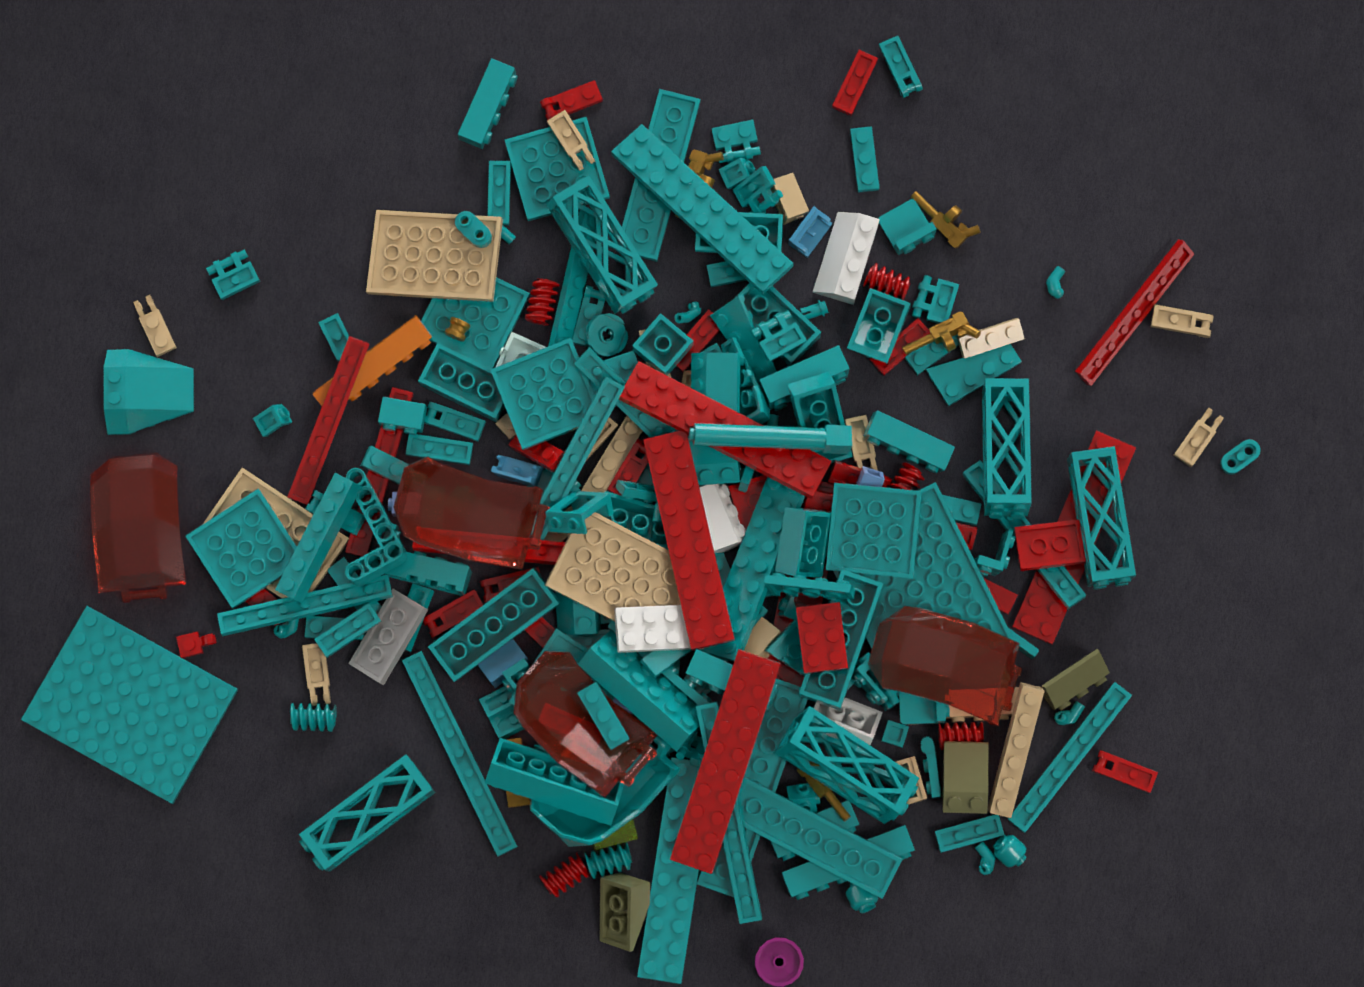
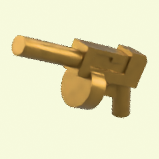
M694 149L689 157L691 162L688 167L712 188L715 180L703 174L705 168L711 170L714 162L724 160L723 153L707 154Z
M917 191L912 194L911 198L932 218L930 222H933L935 227L949 239L948 242L954 248H958L968 237L981 233L978 225L968 228L963 223H960L957 228L953 224L962 213V210L957 205L953 206L944 215L942 212L938 213Z
M958 312L952 315L953 318L929 328L930 334L902 347L905 355L935 341L936 344L942 342L949 352L956 348L952 339L953 336L958 334V337H963L969 334L977 339L981 331L969 325L963 312Z
M809 761L811 766H820L817 763ZM797 768L798 773L801 777L806 778V781L819 798L825 796L844 822L851 817L830 788Z

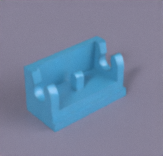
M813 206L789 239L788 245L808 258L831 227V219Z
M497 456L499 463L498 466H492V473L500 478L537 488L544 469L543 467L507 456Z
M512 639L479 663L478 666L494 688H496L505 680L502 672L523 658L528 664L530 662L514 639Z

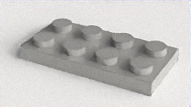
M392 589L393 597L386 599L377 614L382 622L367 631L348 663L382 685L387 681L428 609L395 589Z

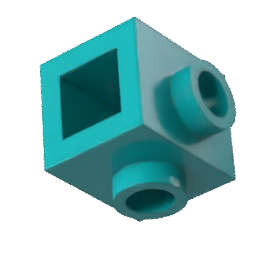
M809 783L786 786L789 800L817 813L816 804H820V798Z

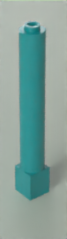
M694 423L693 428H689V441H693V445L812 449L823 450V453L849 454L852 448V426L825 425V428Z

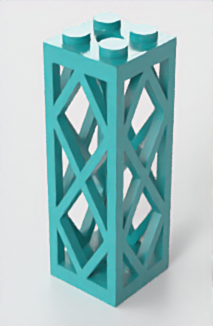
M589 175L551 198L546 206L614 314L619 311L622 314L626 313L637 304V300L642 303L655 293L653 289L658 286L657 282ZM578 199L589 204L591 209L578 203ZM578 209L595 218L596 233L578 224ZM583 234L595 239L596 244L586 239ZM608 247L618 251L621 257L609 251ZM608 257L625 265V280L608 272ZM612 281L626 287V291L615 286Z
M985 378L982 390L984 516H989L992 519H999L1002 516L1022 519L1024 516H1028L1031 506L1029 379ZM1008 401H1013V403L1020 412V418L1017 416V414L1015 413V411L1013 410ZM1003 405L1016 423L1009 436L996 418ZM992 423L1005 441L1003 445L993 431ZM1019 435L1021 443V455L1014 446V443ZM992 440H993V442L995 443V445L997 446V448L999 449V451H998L997 455L995 456V458L993 459V461H992ZM1010 450L1021 465V472L1008 454ZM1004 459L1017 476L1010 490L997 472ZM993 477L997 481L998 485L1000 486L1004 494H1000V492L998 491L997 487L993 483Z
M1115 446L1071 452L1067 458L1076 519L1080 521L1086 558L1084 569L1087 587L1093 586L1094 590L1107 588V585L1115 583V587L1128 585L1136 576ZM1094 464H1096V465L1098 466V468L1103 472V474L1108 478V481H1107V480L1105 479V477L1099 472V470L1094 466ZM1079 466H1086V469L1081 478ZM1091 471L1108 490L1102 507L1085 489ZM1084 496L1092 504V506L1097 510L1099 514H1097L1096 511L1090 506V504L1085 500ZM1111 501L1113 505L1115 523L1107 515V511ZM1087 511L1096 520L1091 533L1089 529ZM1103 520H1105L1109 524V526L1115 531L1117 536L1113 533V531L1107 526V524ZM1101 527L1117 545L1111 562L1094 545ZM1121 557L1123 567L1116 568Z
M810 706L794 717L775 752L883 824L890 820L894 821L898 815L902 816L908 808L909 804H907L909 797H912L918 789L916 784L919 777ZM826 733L836 734L838 739L830 737ZM802 743H810L814 751ZM818 743L823 744L829 757L824 756ZM833 749L845 757H837ZM809 761L817 763L820 766H811ZM841 763L852 764L854 768L842 767ZM874 765H884L886 770L875 767ZM848 773L858 774L861 782ZM865 774H870L877 788H872ZM880 779L893 788H884ZM856 792L867 795V797H858Z
M404 755L301 832L299 835L302 839L299 842L306 852L313 853L315 857L312 860L319 869L330 872L436 792L410 757ZM404 768L410 774L405 776H395ZM406 784L397 807L375 809L384 786ZM417 784L422 791L412 797ZM370 795L364 810L348 811ZM388 815L365 833L371 817ZM360 818L351 841L329 843L338 820ZM323 830L320 839H318L316 834ZM333 850H342L334 857H332L328 852Z

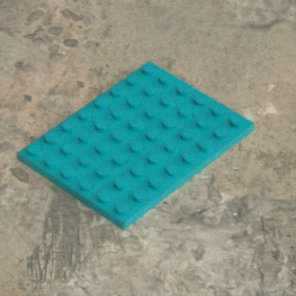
M936 482L919 490L922 491L914 578L854 573L883 583L866 638L873 652H877L882 659L878 662L883 670L887 671L889 675L887 677L892 687H895L898 692L897 696H899V682L901 680L934 679L1014 639ZM834 571L837 579H839L841 571Z
M86 606L21 720L174 804L238 689Z

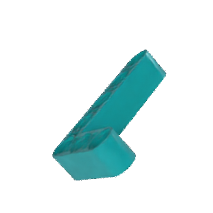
M352 468L347 472L346 478L354 481L356 477L362 476L361 482L358 483L362 487L356 497V501L380 545L379 548L351 562L345 568V575L355 586H362L403 564L407 559V553L369 478L361 469ZM372 495L368 502H362L364 496ZM375 513H381L378 520H372V516ZM385 531H390V536L388 538H381L382 534ZM400 550L397 557H391L392 551ZM375 560H381L378 567H371ZM356 570H361V575L358 578H352Z

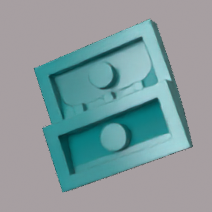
M518 681L514 682V683L516 684V686L518 687L519 684H520V682H518ZM505 686L479 699L499 739H506L536 723L535 719L508 702L514 692H508Z

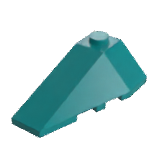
M732 337L721 344L722 353H740V414L759 424H763L770 420V409L766 397L736 337Z

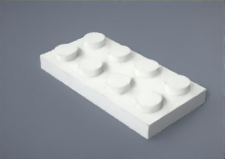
M681 605L619 607L614 609L618 653L691 649Z

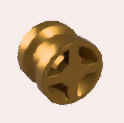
M451 317L450 326L444 333L453 339L464 342L466 338L465 333L470 329L471 325L461 319Z

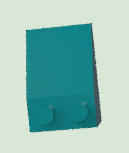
M870 288L847 349L888 363L909 312L910 303Z

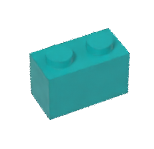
M383 397L378 423L380 426H383L382 429L387 431L402 429L404 433L410 435H417V432L423 433L427 406L423 403Z

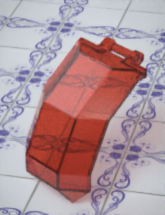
M158 453L115 456L107 460L91 474L92 539L99 593L121 591L123 603L136 599L156 597L167 599L166 586L186 584L179 527L178 467ZM155 586H158V589L139 590V591H130V590H129V589H135V588H145V587H155Z
M425 457L404 467L393 506L403 535L406 538L468 561L515 569H523L528 549H540V538L546 519L545 511L550 509L549 506L540 504L543 489L538 486L526 487L486 480L443 465L430 457ZM536 515H537V519H536V522H535L533 534H532V537L530 538L531 533H532V529H533V525H534V521H535V517H536Z
M904 606L879 623L868 662L869 667L883 689L901 691L947 704L983 719L990 725L997 726L1002 710H1012L1013 703L1011 701L1017 678L1021 676L1022 669L1015 665L1020 645L1018 642L973 622L910 606Z
M544 651L517 682L514 715L521 726L559 765L603 797H606L618 781L630 787L636 775L649 760H653L657 755V752L649 746L657 737V734L613 702L603 692L630 738L628 741L610 750L577 694L595 682L577 664L570 652ZM639 755H642L638 759V761L632 766V768L626 773L628 768L634 763V761L639 757Z

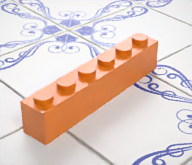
M417 315L366 352L349 396L351 401L361 396L362 393L360 391L366 386L370 389L379 382L377 378L382 374L387 376L396 369L395 365L402 360L405 363L414 356L412 352L418 347L422 350L431 343L429 339L432 338V335ZM333 378L313 392V396L321 406L324 403Z

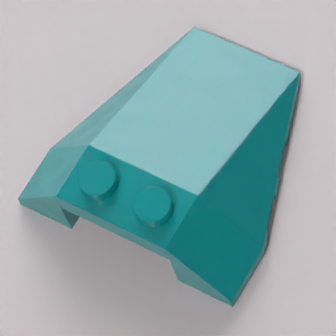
M130 349L107 350L104 363V414L108 435L132 434L143 428L155 426L157 423L169 421L194 412L193 368Z

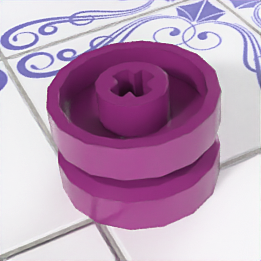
M773 938L766 941L759 948L755 956V968L758 976L771 986L783 987L792 984L803 970L804 958L801 949L793 941L786 938ZM777 958L783 959L782 966L775 964Z

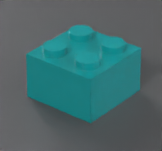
M660 313L632 345V348L638 356L655 370L668 376L693 347V340Z

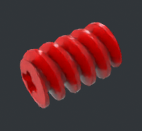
M875 263L870 268L863 287L869 283V289H874L877 286V291L882 292L885 289V294L890 295L893 292V297L898 298L901 296V300L904 301L910 286V277L907 276L902 280V273L894 277V270L886 274L885 266L878 271V264Z
M538 278L536 279L537 281L532 283L535 289H532L530 292L533 296L528 301L531 306L527 307V311L530 314H526L525 319L530 323L548 326L549 324L545 321L552 320V317L547 312L554 311V308L550 307L549 304L556 303V300L552 299L551 295L558 294V292L553 290V287H559L560 284L548 279Z
M903 462L902 465L905 469L900 468L898 471L901 476L894 477V481L897 484L891 483L889 487L904 490H913V487L920 488L921 486L917 483V480H925L920 470L909 463Z
M948 722L944 724L943 729L940 723H938V741L941 750H944V741L984 742L983 722L979 723L978 728L975 722H971L969 728L966 722L962 723L961 728H959L957 722H954L952 729Z
M577 852L576 860L571 856L568 857L569 865L562 861V869L554 866L555 874L547 871V879L541 875L539 876L549 893L557 898L560 896L559 889L564 893L567 892L566 884L573 888V880L581 883V874L586 878L589 877L588 869Z

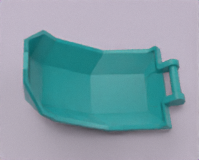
M618 718L630 738L628 741L610 750L602 737L598 748L595 751L590 750L588 752L608 767L605 773L625 779L621 798L611 826L531 799L530 811L567 846H586L603 841L641 814L680 771V768L665 756L671 746L639 718L634 721L632 727L623 719ZM641 731L659 745L657 749L640 735Z

